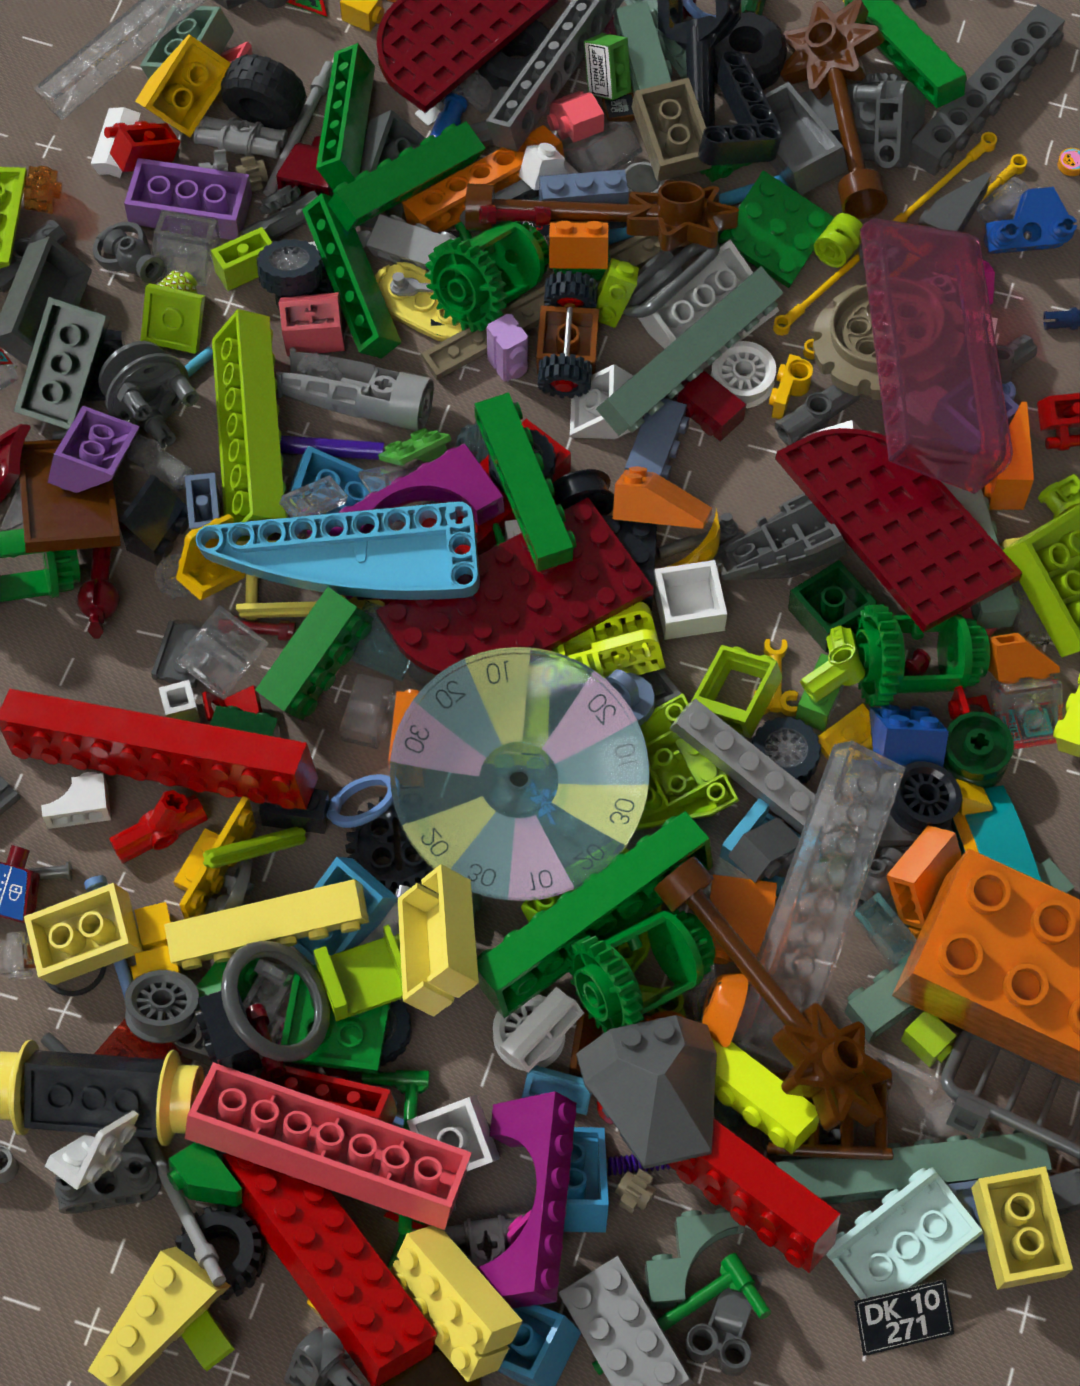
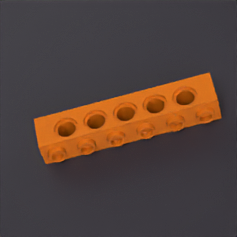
M542 125L529 134L518 151L502 147L402 202L407 223L414 226L416 223L423 224L435 233L452 227L461 222L459 218L465 210L468 183L494 184L495 193L522 180L518 175L527 146L549 143L564 157L562 141L546 126Z

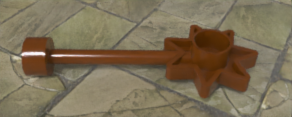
M853 0L835 14L822 1H818L813 5L807 27L783 33L786 38V46L793 54L785 62L780 75L785 83L789 82L791 85L808 80L809 88L817 99H822L830 89L848 168V174L838 184L843 213L855 216L857 219H868L878 215L885 209L888 198L882 175L875 170L866 169L846 79L862 81L865 78L866 74L860 57L882 44L885 38L878 26L865 24L868 9L862 0Z
M672 179L666 180L664 185L659 188L658 193L630 192L629 204L495 199L494 184L468 183L465 202L466 230L486 231L494 226L479 222L480 206L495 205L496 209L534 210V206L550 207L551 219L627 222L628 235L658 236L661 250L668 252L678 246H687L692 243L708 248H716L718 246V231L738 227L739 209L719 203L720 188L717 186L702 188L692 182L675 181Z
M696 856L688 859L665 877L654 890L672 913L685 904L688 905L785 1025L772 1037L773 1043L794 1066L781 1085L782 1090L789 1095L803 1096L814 1104L821 1125L827 1131L832 1130L844 1121L847 1114L865 1127H870L884 1116V1112L873 1089L880 1087L892 1078V1072L888 1067L865 1054L864 1025L857 1021L838 1029L818 1003H813L801 1013L702 891L714 878Z

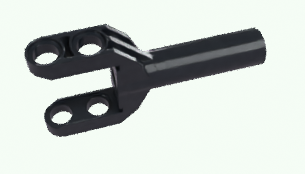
M657 0L658 29L686 51L687 78L690 80L706 128L715 126L714 46L727 37L741 19V0H715L716 17L706 16L683 22V0Z

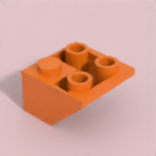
M1012 633L988 637L990 643L988 671L999 682L1013 684L1019 682L1021 678L1045 679L1050 674L1060 673V667L1041 648L1021 634Z

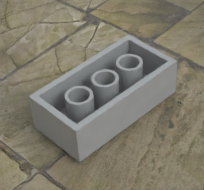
M618 1256L558 1292L611 1386H690L694 1383L629 1270Z

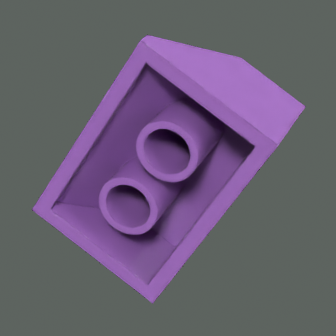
M82 406L54 453L47 483L78 493L112 480L140 426Z

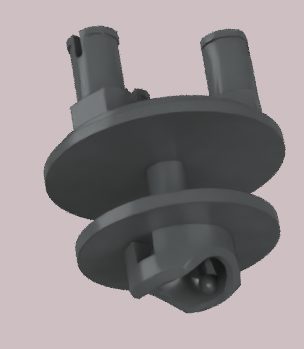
M136 341L122 346L105 361L99 374V387L106 397L108 414L118 419L133 418L136 425L140 426L139 429L143 428L147 433H151L161 448H165V443L167 446H171L176 438L175 434L165 424V419L181 403L190 407L199 400L198 393L189 383L188 372L182 362L172 355L165 354L157 344L149 341Z

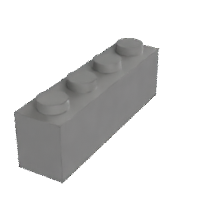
M380 214L366 245L375 257L396 264L397 262L412 263L429 272L430 270L425 266L427 262L431 261L428 255L434 252L433 249L449 239L454 240L456 237L448 232H441V234L432 232L429 227L420 223H416L415 226L408 224L404 219L396 215L387 217Z

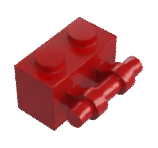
M137 121L135 124L126 125L122 122L115 123L113 126L105 127L104 129L106 138H115L110 154L122 172L134 171L138 158L172 163L180 145V140L168 123L156 124L148 123L147 121Z
M1080 393L1052 395L1038 401L1040 431L1056 430V437H1047L1045 439L1046 449L1057 448L1058 451H1066L1070 447L1080 446V434L1069 435L1068 429L1080 427Z

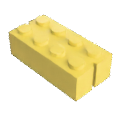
M442 864L421 879L422 885L416 883L398 898L403 1002L433 1017L454 1002L455 997H461L479 983L471 880Z
M431 1225L407 1233L397 1254L399 1260L394 1261L390 1271L436 1331L435 1344L467 1382L498 1371L509 1350L507 1345L513 1342L523 1320L443 1229Z

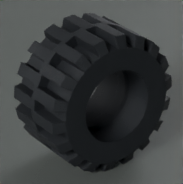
M218 1205V1210L214 1211L211 1206L204 1208V1214L199 1216L195 1212L194 1216L207 1242L216 1237L227 1236L237 1240L240 1245V1251L236 1260L228 1267L221 1269L226 1277L225 1282L231 1286L220 1295L221 1300H229L230 1294L235 1293L236 1297L242 1295V1289L246 1286L250 1289L255 1284L254 1277H260L262 1273L261 1263L265 1262L264 1245L256 1225L253 1224L247 1214L243 1216L240 1210L234 1207L231 1211L227 1210L226 1205ZM182 1225L181 1230L183 1233L181 1236L177 1235L175 1241L177 1248L197 1261L194 1256L195 1248Z

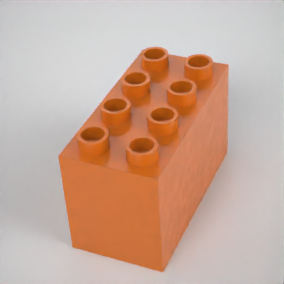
M968 848L945 876L892 996L1080 1084V899Z

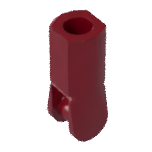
M917 648L912 659L905 661L904 676L926 675L931 662L928 653L923 649Z

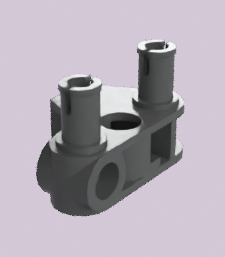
M883 80L878 86L855 85L853 90V100L855 103H876L874 143H860L864 160H872L877 166L883 168H906L911 159L912 137L924 124L926 97L910 81ZM891 149L894 150V158L891 156Z
M133 1136L124 1145L121 1151L123 1159L118 1167L112 1172L108 1170L103 1173L95 1183L89 1182L76 1190L56 1175L55 1194L58 1199L59 1212L63 1214H76L146 1202L155 1198L161 1189V1180L138 1138ZM114 1186V1191L111 1193L106 1192L107 1187Z
M326 1327L314 1329L299 1343L284 1378L287 1385L291 1384L292 1386H364V1383L350 1370L355 1363L344 1349L340 1339L331 1329Z

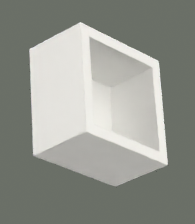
M715 560L654 570L653 588L664 640L725 631L727 610Z

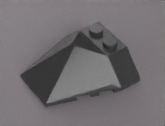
M805 493L781 504L779 506L780 512L767 520L764 516L756 521L758 526L744 535L740 531L720 544L714 560L724 580L792 578L821 565L832 564L838 561L841 556L847 554L844 539L835 523L831 525Z
M677 1015L610 1029L577 1052L576 1057L585 1087L590 1094L593 1093L602 1106L604 1114L613 1121L620 1131V1136L644 1169L712 1153L717 1053L708 1025Z

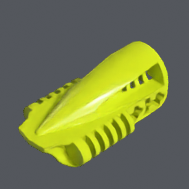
M638 602L594 626L596 632L591 628L529 662V665H554L557 668L555 680L550 685L554 689H558L555 683L560 677L562 670H568L570 675L568 676L566 671L562 672L564 679L561 678L557 681L559 688L561 684L569 686L571 682L580 683L588 681L592 674L600 680L605 679L616 669L626 673L642 675L666 668L649 606L644 602ZM640 614L641 619L635 620L634 616ZM621 618L625 619L626 624H622ZM610 623L611 627L606 628L604 624ZM552 666L550 683L553 681L556 672Z

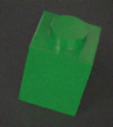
M194 1142L169 1158L168 1180L176 1191L182 1190L188 1199L233 1207L242 1204L241 1186L212 1148Z

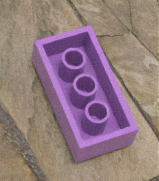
M138 158L124 202L128 222L144 227L234 240L241 236L240 230L244 227L252 198L249 174Z

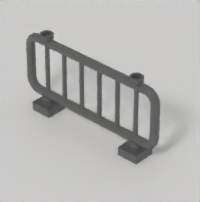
M963 1030L957 1037L941 1075L943 1090L950 1098L956 1101L946 1124L977 1139L987 1117H990L1080 1159V1144L1075 1142L1080 1129V1109L1068 1139L1043 1127L1062 1078L1078 1086L1080 1084ZM978 1039L994 1046L973 1095L959 1088L955 1084L954 1078L970 1042ZM1000 1049L1025 1061L1005 1109L980 1098ZM1031 1064L1056 1075L1037 1124L1012 1113Z

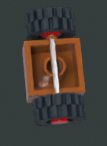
M562 271L557 272V276L551 274L550 278H547L545 282V304L540 306L536 356L537 385L539 390H542L545 394L550 392L549 396L553 397L559 395V398H564V396L574 398V395L581 397L583 394L589 393L591 389V375L596 373L599 309L595 308L597 305L598 283H596L594 278L590 279V275L582 276V272H576V274H572V271H566V274H563Z

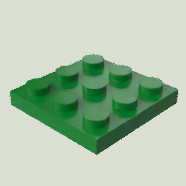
M763 170L738 208V227L724 230L718 238V242L723 244L731 240L745 260L757 268L762 266L769 276L789 288L813 252L815 241L828 227L834 217Z
M311 964L319 975L316 965ZM294 972L280 1045L289 1046L299 1043L307 1037L314 1024L313 1000L306 984L296 972ZM391 1003L336 1021L330 1005V1024L322 1044L307 1058L291 1063L379 1074Z

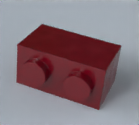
M704 370L695 379L684 385V388L678 393L677 402L687 405L686 417L693 419L707 435H713L719 441H722L744 420L746 404Z

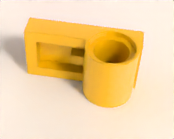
M789 354L786 365L780 364L776 381L780 382L779 388L773 387L768 405L773 406L772 418L781 419L784 417L791 395L803 396L810 389L813 367L809 361L802 359L800 356Z

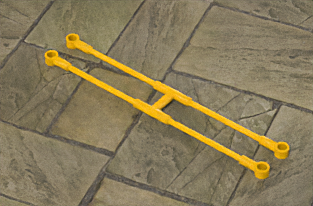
M983 133L980 142L966 154V157L904 213H899L878 232L882 236H887L890 233L893 239H900V244L905 248V253L908 255L901 267L892 272L886 279H896L901 274H905L935 247V245L926 241L915 247L896 231L908 221V218L970 162H975L985 152L993 151L997 143V136L994 133ZM1015 154L1012 156L1010 164L988 186L987 193L982 201L997 187L1004 185L1015 174L1024 173L1027 166V158L1024 155ZM859 253L801 304H797L785 315H778L774 319L773 331L780 336L788 334L791 325L805 313V309L860 261ZM778 324H785L786 326L781 327ZM809 339L804 343L803 354L810 360L815 359L814 351L808 349L813 348L814 339Z

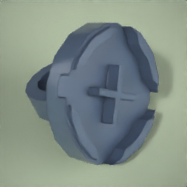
M619 669L614 670L608 677L602 680L618 695L628 708L637 727L649 720L654 712L655 694L648 681L639 675L626 673Z

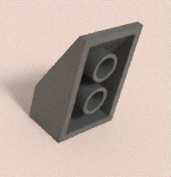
M849 84L847 86L860 143H874L876 103H855L853 100L855 85L868 86L869 84ZM830 89L822 99H817L812 91L802 92L800 96L842 144Z

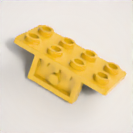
M242 796L220 835L206 828L203 830L174 879V885L186 891L179 903L184 919L204 915L209 898L212 897L213 893L218 894L223 887L224 875L229 866L234 867L236 864L232 863L214 869L211 867L207 868L203 864V853L206 850L244 841L252 837L256 829V823L249 798Z

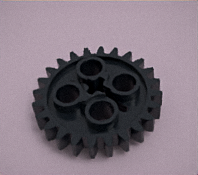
M382 796L379 797V803L384 799ZM407 796L403 799V802L405 805L408 806L418 805L420 803V798H418L413 804L409 803V796ZM396 797L393 804L382 815L366 824L352 827L351 829L354 832H346L347 841L351 842L345 845L346 853L351 854L347 858H353L391 892L393 888L399 889L400 885L412 887L418 882L422 885L421 879L434 869L423 858L418 862L407 860L408 856L418 854V852L408 840L402 826L430 817L433 812L432 805L429 804L423 809L421 804L416 807H406L402 802H398ZM367 803L368 811L375 807L372 803ZM359 810L357 813L359 815L364 812ZM394 819L399 820L402 857L401 870L396 869L393 832ZM379 827L388 829L387 833L383 835H376L373 831ZM379 857L390 858V861L385 865L375 863Z

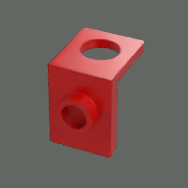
M252 685L225 699L207 691L203 692L202 698L206 719L211 722L214 714L211 703L223 707L235 706L243 711L255 714L262 712L259 693L255 691L257 687Z
M955 687L951 701L948 702V711L952 720H955L960 715L969 713L970 705H978L984 712L992 715L986 695L966 698L963 687Z

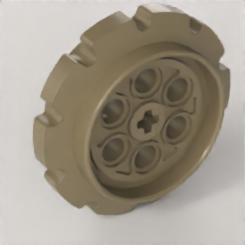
M904 279L874 280L862 286L856 285L847 289L833 299V308H825L821 311L813 329L814 357L821 373L824 375L831 374L832 384L842 391L854 396H859L860 394L871 396L873 400L903 399L907 394L914 392L921 394L930 390L945 379L944 370L955 369L964 349L963 320L955 304L944 303V294L929 285L920 282L914 284Z

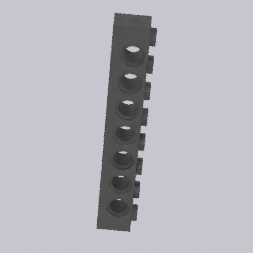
M624 0L571 1L487 118L486 123L495 146L514 151L520 149L584 58V41L601 34L615 14V8H619Z
M1037 4L965 82V95L945 104L912 140L910 161L933 176L942 168L946 169L952 162L954 154L958 150L963 151L972 134H978L984 127L986 119L990 115H996L1005 98L1010 99L1015 93L1018 84L1021 81L1025 82L1030 77L1036 64L1041 65L1046 59L1049 50L1052 47L1056 48L1061 43L1064 37L1062 30L1065 20Z

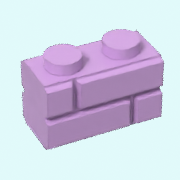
M506 314L487 326V359L493 368L497 370L498 375L503 381L520 378L528 369V335L522 327H519V323L512 314Z

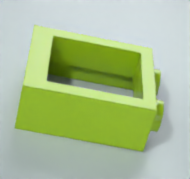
M721 645L691 701L696 698L740 735L751 738L783 677L777 661L772 657L751 654L737 646L732 648ZM731 669L763 679L746 711L715 701Z

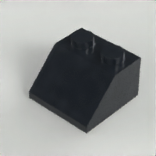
M152 474L118 520L126 550L158 566L163 557L169 556L173 549L174 541L179 534H184L189 526L186 504Z

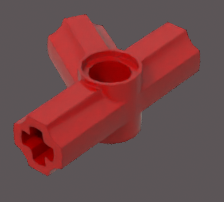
M170 790L163 793L156 807L145 813L139 819V823L110 837L109 840L117 857L124 864L151 849L162 850L169 847L178 839L180 834L207 821L208 818L195 794L186 798L184 794Z

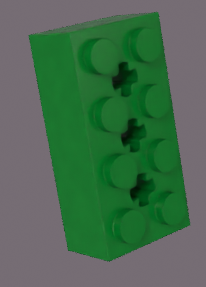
M327 587L255 691L283 711L304 720L305 717L310 716L317 708V700L323 691H327L336 680L335 674L341 665L344 666L350 661L354 654L353 648L358 641L363 640L369 634L374 618Z

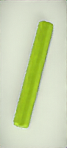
M293 827L206 850L203 853V864L207 868L211 867L214 869L302 845L306 841V831L304 828Z

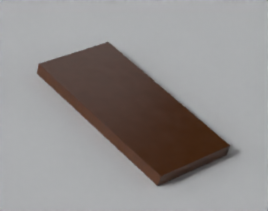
M63 439L24 441L20 459L19 478L26 553L121 546L113 478L108 482L78 493L61 489L47 482L54 453Z

